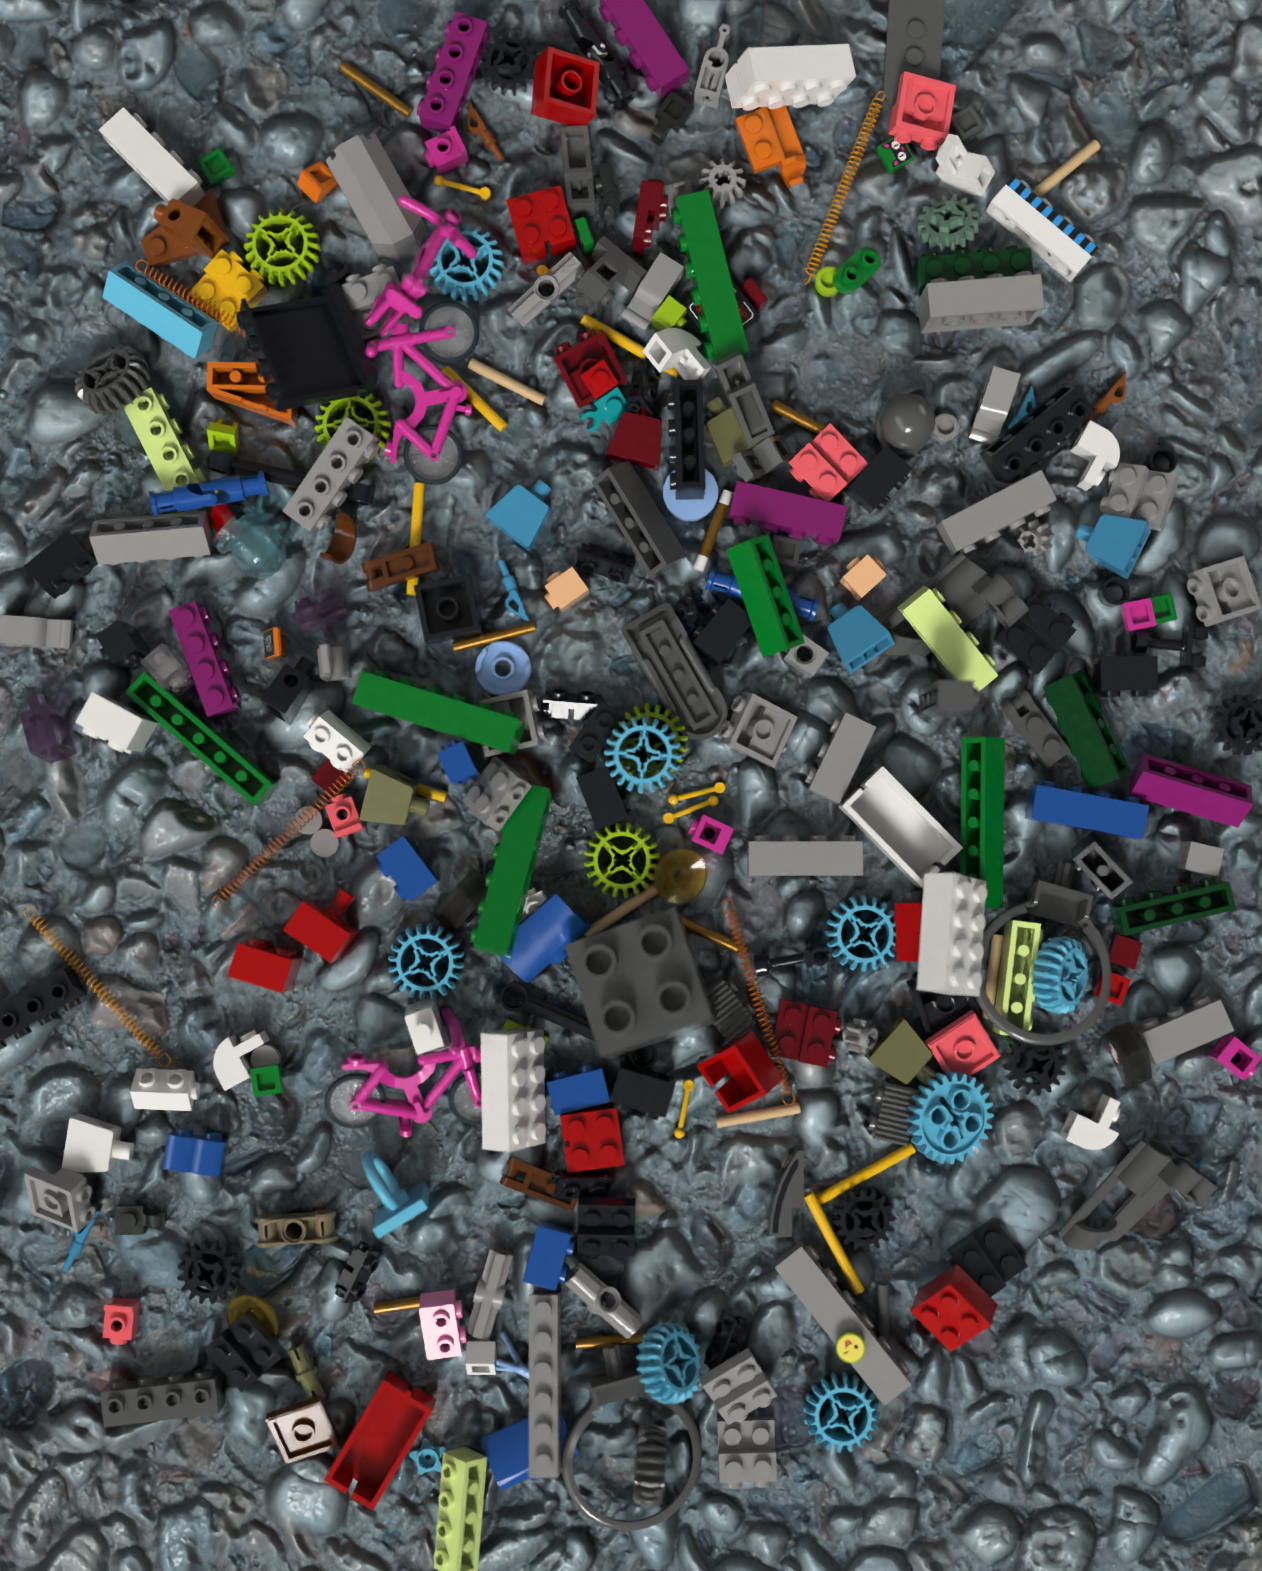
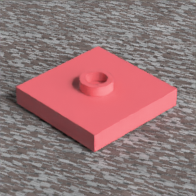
M972 1010L925 1040L926 1045L945 1075L947 1070H950L954 1073L960 1071L972 1076L1001 1057Z

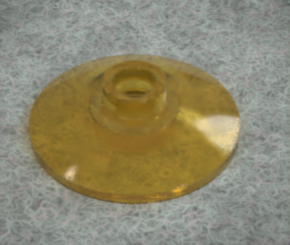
M685 848L675 849L665 854L658 862L654 873V884L658 894L664 900L673 904H685L694 900L702 892L707 880V868L701 856ZM679 870V876L674 879V873Z
M252 1294L239 1295L231 1301L226 1312L228 1326L250 1309L276 1338L279 1322L274 1309L267 1301Z

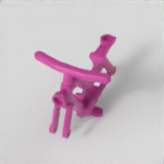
M401 195L398 198V202L402 207L426 218L436 226V229L414 258L416 265L411 273H404L401 277L403 281L399 285L389 281L381 295L375 298L373 308L369 312L365 324L370 327L375 321L378 322L384 313L390 310L379 331L381 336L385 337L391 327L405 313L416 319L421 317L422 308L415 302L428 289L423 282L446 238L455 247L460 248L468 258L473 259L477 256V251L473 245L455 227L462 221V216L455 209L448 208L444 213V218L432 208L407 195Z

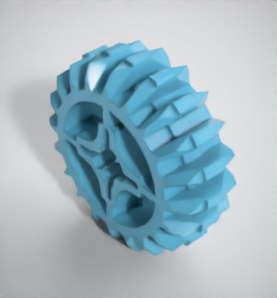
M466 224L465 231L460 232L472 245L476 246L474 248L477 251V256L473 259L468 258L460 248L455 247L446 238L432 264L433 267L429 270L430 275L436 277L434 279L435 286H442L441 291L444 295L451 291V298L456 300L459 294H461L463 302H467L468 295H472L474 301H477L479 299V292H482L484 296H488L487 287L496 289L497 284L494 279H502V273L499 270L504 268V262L500 260L503 257V252L497 249L499 247L498 241H490L491 233L489 232L482 235V230L479 226L471 232L470 225ZM453 250L455 259L449 264L450 267L444 270L446 257ZM460 255L464 260H468V263L469 261L471 262L472 271L469 266L465 267L464 264L462 266ZM488 256V267L480 277L477 270L478 266ZM461 277H467L471 282H459L456 280Z
M643 716L642 725H637L636 717H632L631 723L633 727L628 728L624 721L621 722L624 732L621 734L618 730L614 729L612 733L618 738L617 741L607 739L606 742L608 745L614 746V749L604 751V755L613 756V760L605 762L606 767L613 765L616 767L615 770L610 772V776L615 777L617 774L622 776L617 782L619 786L625 780L629 781L628 791H632L634 784H638V793L640 794L644 791L643 785H648L651 793L655 791L653 785L655 782L661 788H664L665 783L661 778L665 776L668 780L672 781L674 777L668 770H679V766L672 764V760H681L682 758L680 754H673V750L681 747L680 743L672 745L670 743V740L674 739L676 734L674 732L668 736L664 734L669 728L667 724L663 725L661 730L657 729L656 727L659 722L657 718L653 720L652 726L647 725V716ZM640 732L637 747L626 750L620 749L621 744L629 735ZM648 733H652L661 739L665 745L666 752L650 748ZM645 740L646 752L658 756H651L650 760L646 758L647 762L644 763L643 770H641L639 757L628 755V753L635 754L636 750L640 752L639 748L642 747V741ZM619 758L631 759L636 762L638 767L637 778L629 775L622 768ZM666 761L664 768L657 775L646 778V769L650 762Z
M866 895L860 896V904H857L855 897H849L850 907L843 901L840 902L839 905L843 912L840 913L833 909L831 913L838 917L836 922L830 919L826 922L828 925L834 926L833 931H825L826 936H834V940L826 943L827 946H837L831 955L837 957L843 954L839 961L841 965H845L850 959L849 968L851 970H855L857 964L860 963V970L862 972H866L867 963H870V967L873 970H877L876 960L878 959L880 963L887 965L888 962L884 955L888 954L891 957L896 955L895 952L890 950L891 945L895 946L896 942L893 940V937L896 936V930H893L896 923L894 920L890 921L895 911L891 909L885 913L884 911L888 904L884 901L876 907L877 897H872L869 904H867ZM870 910L879 917L863 923L856 917L854 912ZM848 919L852 932L846 938V941L842 942V926L845 920ZM884 924L885 938L879 948L875 940V934ZM857 925L864 929L870 927L866 933L869 941L863 938L857 939V936L860 934ZM864 944L873 954L855 956L848 950L851 947Z
M429 923L427 925L426 932H424L422 924L416 925L417 934L411 928L405 930L408 939L402 935L397 937L398 942L402 946L395 944L391 946V949L398 954L388 956V960L396 962L397 965L389 967L388 970L389 972L398 971L399 973L392 981L394 983L401 979L404 981V984L399 988L401 992L407 989L408 986L411 987L409 997L411 998L415 996L417 991H420V1000H425L427 992H429L431 999L434 1000L437 998V989L441 995L445 996L448 992L444 985L446 984L454 989L456 984L451 978H462V974L455 971V969L465 967V963L456 962V958L463 957L464 952L455 953L454 948L460 946L461 943L456 941L451 945L449 940L454 934L450 932L444 938L441 936L444 932V927L442 926L437 929L436 933H433V924ZM419 939L435 940L443 948L434 952L429 951L421 944ZM412 945L416 956L415 962L410 967L405 968V954L408 947ZM423 954H426V958L429 956L433 957L436 954L439 955L430 963L431 969H427V966L415 969L423 960ZM448 955L449 968L445 977L441 979L437 964L442 957ZM423 972L429 979H432L434 984H421L410 976Z
M1065 936L1048 938L1046 942L1042 943L1041 950L1037 951V959L1033 961L1035 966L1032 971L1033 980L1031 984L1034 985L1032 994L1036 996L1035 1001L1040 1005V1008L1052 1013L1067 1014V1012H1073L1075 1007L1079 1006L1080 999L1084 998L1090 966L1087 965L1089 958L1085 955L1086 949L1082 947L1080 941Z
M666 1322L648 1329L647 1334L642 1335L643 1342L637 1345L640 1355L636 1356V1358L639 1360L640 1367L636 1370L641 1371L642 1375L639 1382L645 1383L644 1392H649L651 1399H656L659 1403L677 1404L691 1398L692 1393L698 1390L697 1382L700 1381L699 1371L704 1369L700 1365V1359L703 1356L698 1354L700 1345L694 1343L695 1335L689 1334L688 1328L681 1326V1324Z
M843 1371L841 1379H837L836 1374L832 1372L830 1375L831 1381L827 1382L826 1378L821 1377V1387L812 1384L811 1388L815 1395L806 1394V1400L809 1404L803 1405V1410L807 1413L804 1417V1422L810 1425L808 1427L809 1434H816L815 1440L818 1444L825 1441L824 1445L828 1450L835 1444L836 1451L841 1453L843 1446H847L848 1451L852 1453V1444L857 1443L860 1448H863L862 1438L871 1440L872 1435L869 1430L877 1431L878 1425L874 1421L881 1418L880 1413L876 1411L880 1404L878 1400L874 1399L875 1393L871 1389L868 1390L869 1386L865 1381L859 1383L857 1375L854 1374L848 1380L847 1373ZM847 1392L856 1396L853 1397L851 1395L850 1397L842 1398L837 1393ZM829 1398L831 1405L824 1412L825 1415L819 1418L821 1406ZM835 1403L838 1404L840 1409L843 1408L846 1411L848 1421L837 1412L838 1409ZM864 1406L863 1416L855 1426L853 1418L860 1412L859 1409ZM840 1426L845 1428L847 1431L837 1432L830 1430L828 1428L830 1427L831 1429H833L834 1427Z

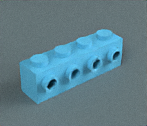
M126 260L108 270L102 298L194 359L211 349L218 321L182 297H178L176 293L174 294L173 291H169L167 287L164 288L162 284L159 285V282H155L153 278L150 279L149 275L145 276L143 271L138 272L136 267Z

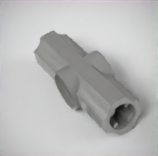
M569 252L545 275L537 278L534 285L507 310L525 328L549 305L557 301L559 296L575 282L577 275L584 267ZM544 284H551L555 288L554 293L549 297H544L539 293L540 287Z
M490 1247L482 1277L480 1276L473 1298L475 1303L467 1325L466 1333L471 1334L473 1337L480 1339L490 1338L497 1311L501 1308L507 1284H505L513 1261L514 1254L508 1250Z
M577 1263L568 1272L564 1284L586 1303L591 1313L600 1315L625 1338H630L638 1331L642 1325L643 1318L621 1299L617 1289L605 1285L582 1263ZM602 1294L606 1298L605 1307H603V1305L601 1304Z

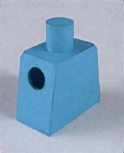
M539 479L530 491L518 484L486 513V518L530 552L551 513L550 507L543 501L552 489Z
M1103 514L1100 516L1096 526L1081 523L1077 530L1076 538L1088 542L1085 551L1089 558L1121 577L1128 579L1151 530L1146 521Z
M839 603L832 608L830 613L835 621L827 629L842 662L850 674L895 644L889 631L861 605L854 607L850 611L844 603Z

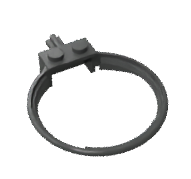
M1058 862L1053 884L1041 880L1036 881L1029 886L1026 902L1003 911L983 929L982 946L985 952L989 940L1004 923L1016 916L1029 914L1074 928H1079L1080 925L1084 928L1083 932L1091 940L1098 953L1102 967V987L1099 999L1092 1012L1081 1023L1061 1033L1036 1034L1022 1030L1008 1022L992 1005L985 991L982 979L980 994L975 997L985 1015L1001 1031L1025 1043L1055 1045L1080 1036L1098 1020L1108 1001L1111 987V962L1108 948L1102 935L1089 919L1094 896L1070 889L1074 866H1071L1070 863ZM981 960V977H982V960Z
M609 1344L602 1348L607 1373L586 1378L590 1398L574 1418L565 1437L562 1450V1473L571 1499L586 1517L609 1529L635 1531L657 1525L673 1515L684 1504L699 1476L702 1447L697 1426L687 1409L681 1403H660L674 1411L681 1418L692 1442L693 1461L691 1473L680 1496H677L660 1512L647 1518L630 1521L605 1517L588 1505L580 1494L575 1482L573 1456L580 1436L588 1424L595 1418L592 1412L601 1410V1405L644 1393L647 1397L651 1396L649 1392H644L645 1383L639 1382L642 1375L641 1371L636 1369L640 1367V1364L623 1368L619 1344ZM652 1399V1401L659 1403L658 1400Z

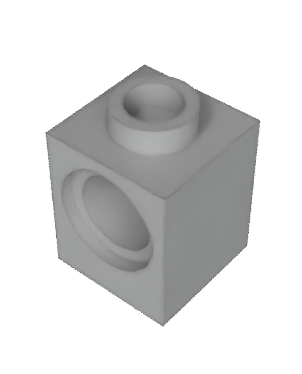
M802 634L805 643L784 650L787 654L783 660L807 677L812 678L829 655V652ZM798 648H807L811 653V659L807 662L799 660L796 654Z
M1182 841L1176 869L1218 877L1219 872H1222L1225 866L1224 849L1192 841Z

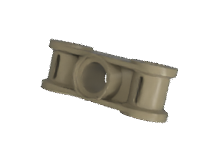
M324 1209L314 1212L270 1213L256 1216L255 1223H258L259 1231L257 1247L268 1248L278 1245L303 1243L322 1244L337 1241L339 1238L338 1234L335 1233L334 1217L337 1215L335 1209ZM292 1222L300 1224L302 1234L293 1232L291 1228Z

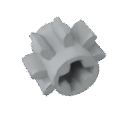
M1035 519L1019 529L1022 534L1017 541L1020 542L1024 553L1033 551L1034 556H1038L1053 547L1050 541L1055 534L1052 533L1048 522L1039 524L1038 519Z
M854 1017L853 1022H848L845 1025L842 1036L844 1042L849 1043L848 1050L857 1053H867V1048L872 1049L875 1047L878 1040V1031L876 1028H872L873 1021Z

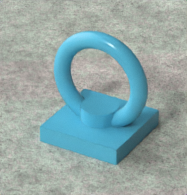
M368 1150L363 1154L362 1164L365 1173L376 1194L383 1202V1206L376 1210L372 1228L379 1239L428 1209L430 1189L425 1181L407 1192L404 1189H400L393 1173L376 1152Z

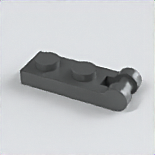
M1025 689L1017 692L1013 700H1007L1000 705L1004 714L1045 768H1049L1070 752L1068 746ZM1023 706L1027 713L1020 717L1017 710Z

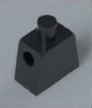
M304 656L300 658L294 668L285 664L260 699L266 711L291 725L313 689V683L309 676L316 667V664Z

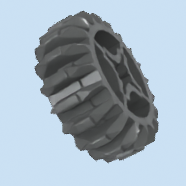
M118 345L116 348L110 346L107 351L100 350V354L92 356L90 362L84 363L85 368L78 371L79 377L75 379L76 386L74 389L81 403L88 407L90 411H93L95 414L101 413L103 416L109 412L114 415L119 409L125 410L127 405L133 404L136 398L142 397L141 391L148 388L146 383L151 379L149 376L151 371L144 357L135 349H132L130 346L124 347L123 345Z
M658 1424L641 1425L637 1433L633 1500L636 1504L646 1507L659 1506L663 1499L667 1430L663 1426H658Z

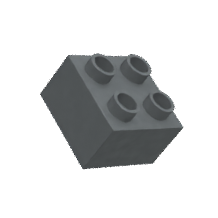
M675 907L565 945L600 1057L613 1059L718 1023L682 916Z

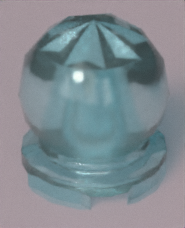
M251 505L243 509L246 514L239 520L233 516L216 535L219 542H214L213 546L222 554L230 551L231 560L240 572L252 578L263 579L271 577L281 569L287 557L286 542L278 530L268 524L259 523L262 514Z

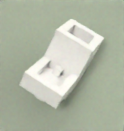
M948 134L935 158L939 164L936 171L939 178L948 185L965 193L983 196L995 174L987 156L967 152L958 135Z
M667 328L655 332L642 351L659 373L674 367L684 380H703L711 369L710 364L697 350L701 342L695 336L682 329Z
M1091 420L1083 426L1070 450L1072 453L1089 461L1076 486L1085 491L1093 485L1098 486L1106 471L1110 472L1117 467L1120 458L1119 444L1114 435Z
M252 1030L239 1038L241 1043H239L234 1034L223 1040L217 1047L213 1066L224 1091L251 1077L250 1069L253 1067L246 1053L270 1041L265 1030L259 1034Z
M1102 1094L1091 1119L1070 1110L1059 1136L1089 1150H1098L1109 1146L1119 1135L1118 1132L1109 1127L1119 1117V1105L1121 1102Z

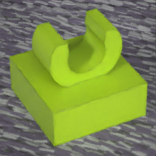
M219 419L216 423L210 422L207 427L209 449L237 455L240 448L238 423L234 421L232 426L225 425L223 419Z

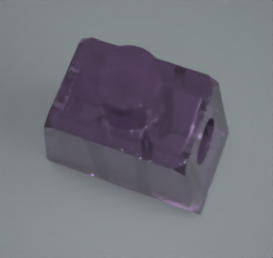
M43 694L29 696L27 702L30 709L22 712L20 718L30 753L50 764L77 754L61 712L47 704Z

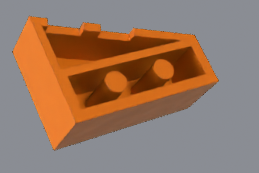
M207 362V391L215 399L298 427V407L282 411L276 410L273 401H269L265 391L266 383L263 377H259L255 362Z

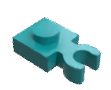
M614 386L599 398L592 400L596 406L595 408L585 409L578 416L582 421L587 417L593 418L592 423L586 427L591 433L599 428L602 420L610 425L618 420L623 412L631 410L619 388Z

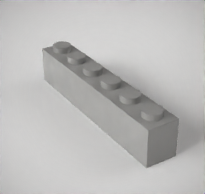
M799 1241L775 1261V1269L835 1344L839 1335L846 1331L856 1332L863 1338L865 1344L864 1356L858 1362L851 1363V1365L885 1406L911 1385L909 1377L911 1371L901 1358L895 1359L890 1352L893 1348L883 1335L878 1337L872 1330L875 1326L864 1312L860 1315L855 1309L856 1301L846 1289L843 1292L836 1285L837 1277L829 1267L824 1269L817 1261L820 1259V1256L810 1244L805 1246L802 1241Z
M533 1292L529 1295V1478H558L562 1471L561 1292Z

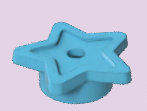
M424 1438L421 1448L411 1451L409 1456L416 1461L419 1475L432 1470L441 1472L442 1464L440 1458L446 1449L444 1446H433L428 1438ZM426 1455H430L431 1458L426 1459Z

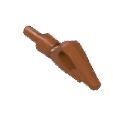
M470 101L467 118L468 131L473 135H480L486 147L491 148L499 162L502 161L505 157L496 145V138L488 130ZM471 118L476 120L477 127H471Z
M1125 371L1105 395L1092 406L1095 413L1087 419V423L1090 420L1093 421L1098 414L1102 415L1110 403H1120L1125 397ZM1121 387V395L1116 397L1115 391Z

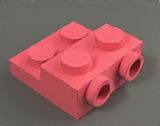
M904 71L900 75L896 103L891 109L888 134L895 136L894 140L898 143H910L912 140L921 143L920 147L925 150L939 148L943 145L949 134L956 85Z
M831 423L788 462L792 466L789 472L800 483L805 480L812 487L808 492L815 499L831 502L869 465Z

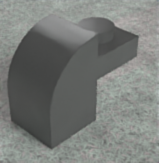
M779 434L767 437L754 448L741 451L731 459L735 464L734 468L738 476L744 479L745 482L754 484L783 467L794 457Z

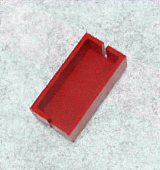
M390 1370L385 1374L323 1480L345 1494L352 1480H357L358 1482L351 1498L371 1510H374L432 1413L437 1400L416 1386L413 1390L408 1389L410 1382Z

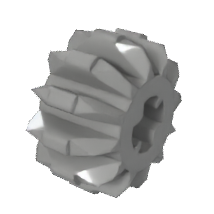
M723 157L720 159L719 165L711 160L709 162V169L703 168L701 170L702 178L698 181L699 188L703 190L709 189L712 205L717 201L721 209L724 208L726 201L731 206L735 205V198H742V188L746 186V180L741 178L744 172L742 168L735 169L736 163L734 160L729 165H725ZM722 181L727 182V183H723L722 186H719V185H718V184L722 183Z

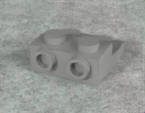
M387 264L375 266L372 269V274L364 277L361 274H353L345 279V284L341 285L364 343L383 337L379 334V331L390 312L389 310L387 313H384L379 321H375L370 327L366 325L365 321L373 308L375 298L381 295L389 281L400 284L394 266L388 267ZM407 313L396 322L410 326L416 324L414 318ZM392 327L387 333V335L392 333Z
M1119 462L1117 470L1113 469L1109 475L1111 490L1109 496L1102 498L1100 511L1107 515L1143 520L1148 523L1151 530L1163 531L1179 477L1177 474L1152 471L1146 466Z
M1245 556L1187 574L1189 578L1187 589L1190 594L1195 596L1198 604L1196 615L1200 621L1204 622L1205 627L1262 609Z
M522 690L479 700L480 702L492 705L491 711L502 713V710L506 709L518 713V719L526 723L517 751L544 745L543 739L547 738V730L544 722L539 723L537 712L542 709L541 701L537 694H533V690ZM483 745L485 757L507 753Z
M743 692L742 695L736 696L733 700L731 709L734 713L730 721H725L721 726L720 736H722L720 743L741 754L748 755L769 767L775 768L798 717L753 693Z
M494 756L462 801L485 825L499 832L532 785L502 759Z
M33 1166L24 1172L33 1215L77 1233L93 1220L96 1209L90 1205L89 1198L92 1194V1188L87 1185L85 1176L65 1168H61L55 1175L47 1170H41Z
M748 1348L699 1377L703 1388L714 1401L718 1412L728 1425L733 1422L744 1421L748 1413L758 1407H767L772 1402V1399L777 1397L769 1377Z
M774 1416L746 1417L744 1421L733 1422L730 1425L726 1423L723 1417L717 1418L719 1482L725 1483L727 1488L733 1489L742 1487V1482H753L754 1486L759 1488H766L771 1485V1482H777Z

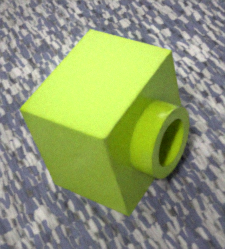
M669 295L652 316V326L658 331L667 328L683 329L687 323L685 319L687 308Z

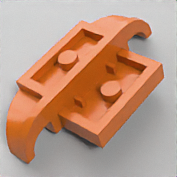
M787 106L777 109L758 107L756 111L735 118L737 131L754 174L778 166L788 188L804 182L806 154L802 150Z

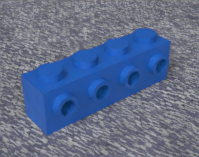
M1040 781L1039 785L1030 786L1025 819L1131 839L1144 838L1149 805L1140 804L1141 799L1123 796L1122 801L1112 799V793L1096 791L1095 795L1084 793L1085 788L1068 786L1067 790L1057 788V783Z

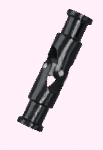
M568 0L559 8L557 12L559 17L564 19L571 29L570 35L587 59L600 62L599 80L605 88L610 90L615 98L617 107L622 108L636 98L637 91L629 85L624 77L625 72L608 48L592 20L586 18L580 8L579 1Z

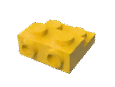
M221 249L203 269L206 274L192 288L189 297L192 299L195 293H197L194 298L196 302L201 296L198 305H201L204 299H206L203 309L211 302L207 312L216 305L212 316L220 308L217 318L225 310L221 322L227 317L228 313L230 315L227 318L226 324L234 316L231 323L232 327L237 321L236 313L240 311L241 299L246 298L249 308H253L266 296L268 290L263 285L265 279L252 268L248 272L242 266L244 261L234 251L231 250L227 254ZM225 321L220 323L231 333L234 332V327L230 329L229 325L225 326Z

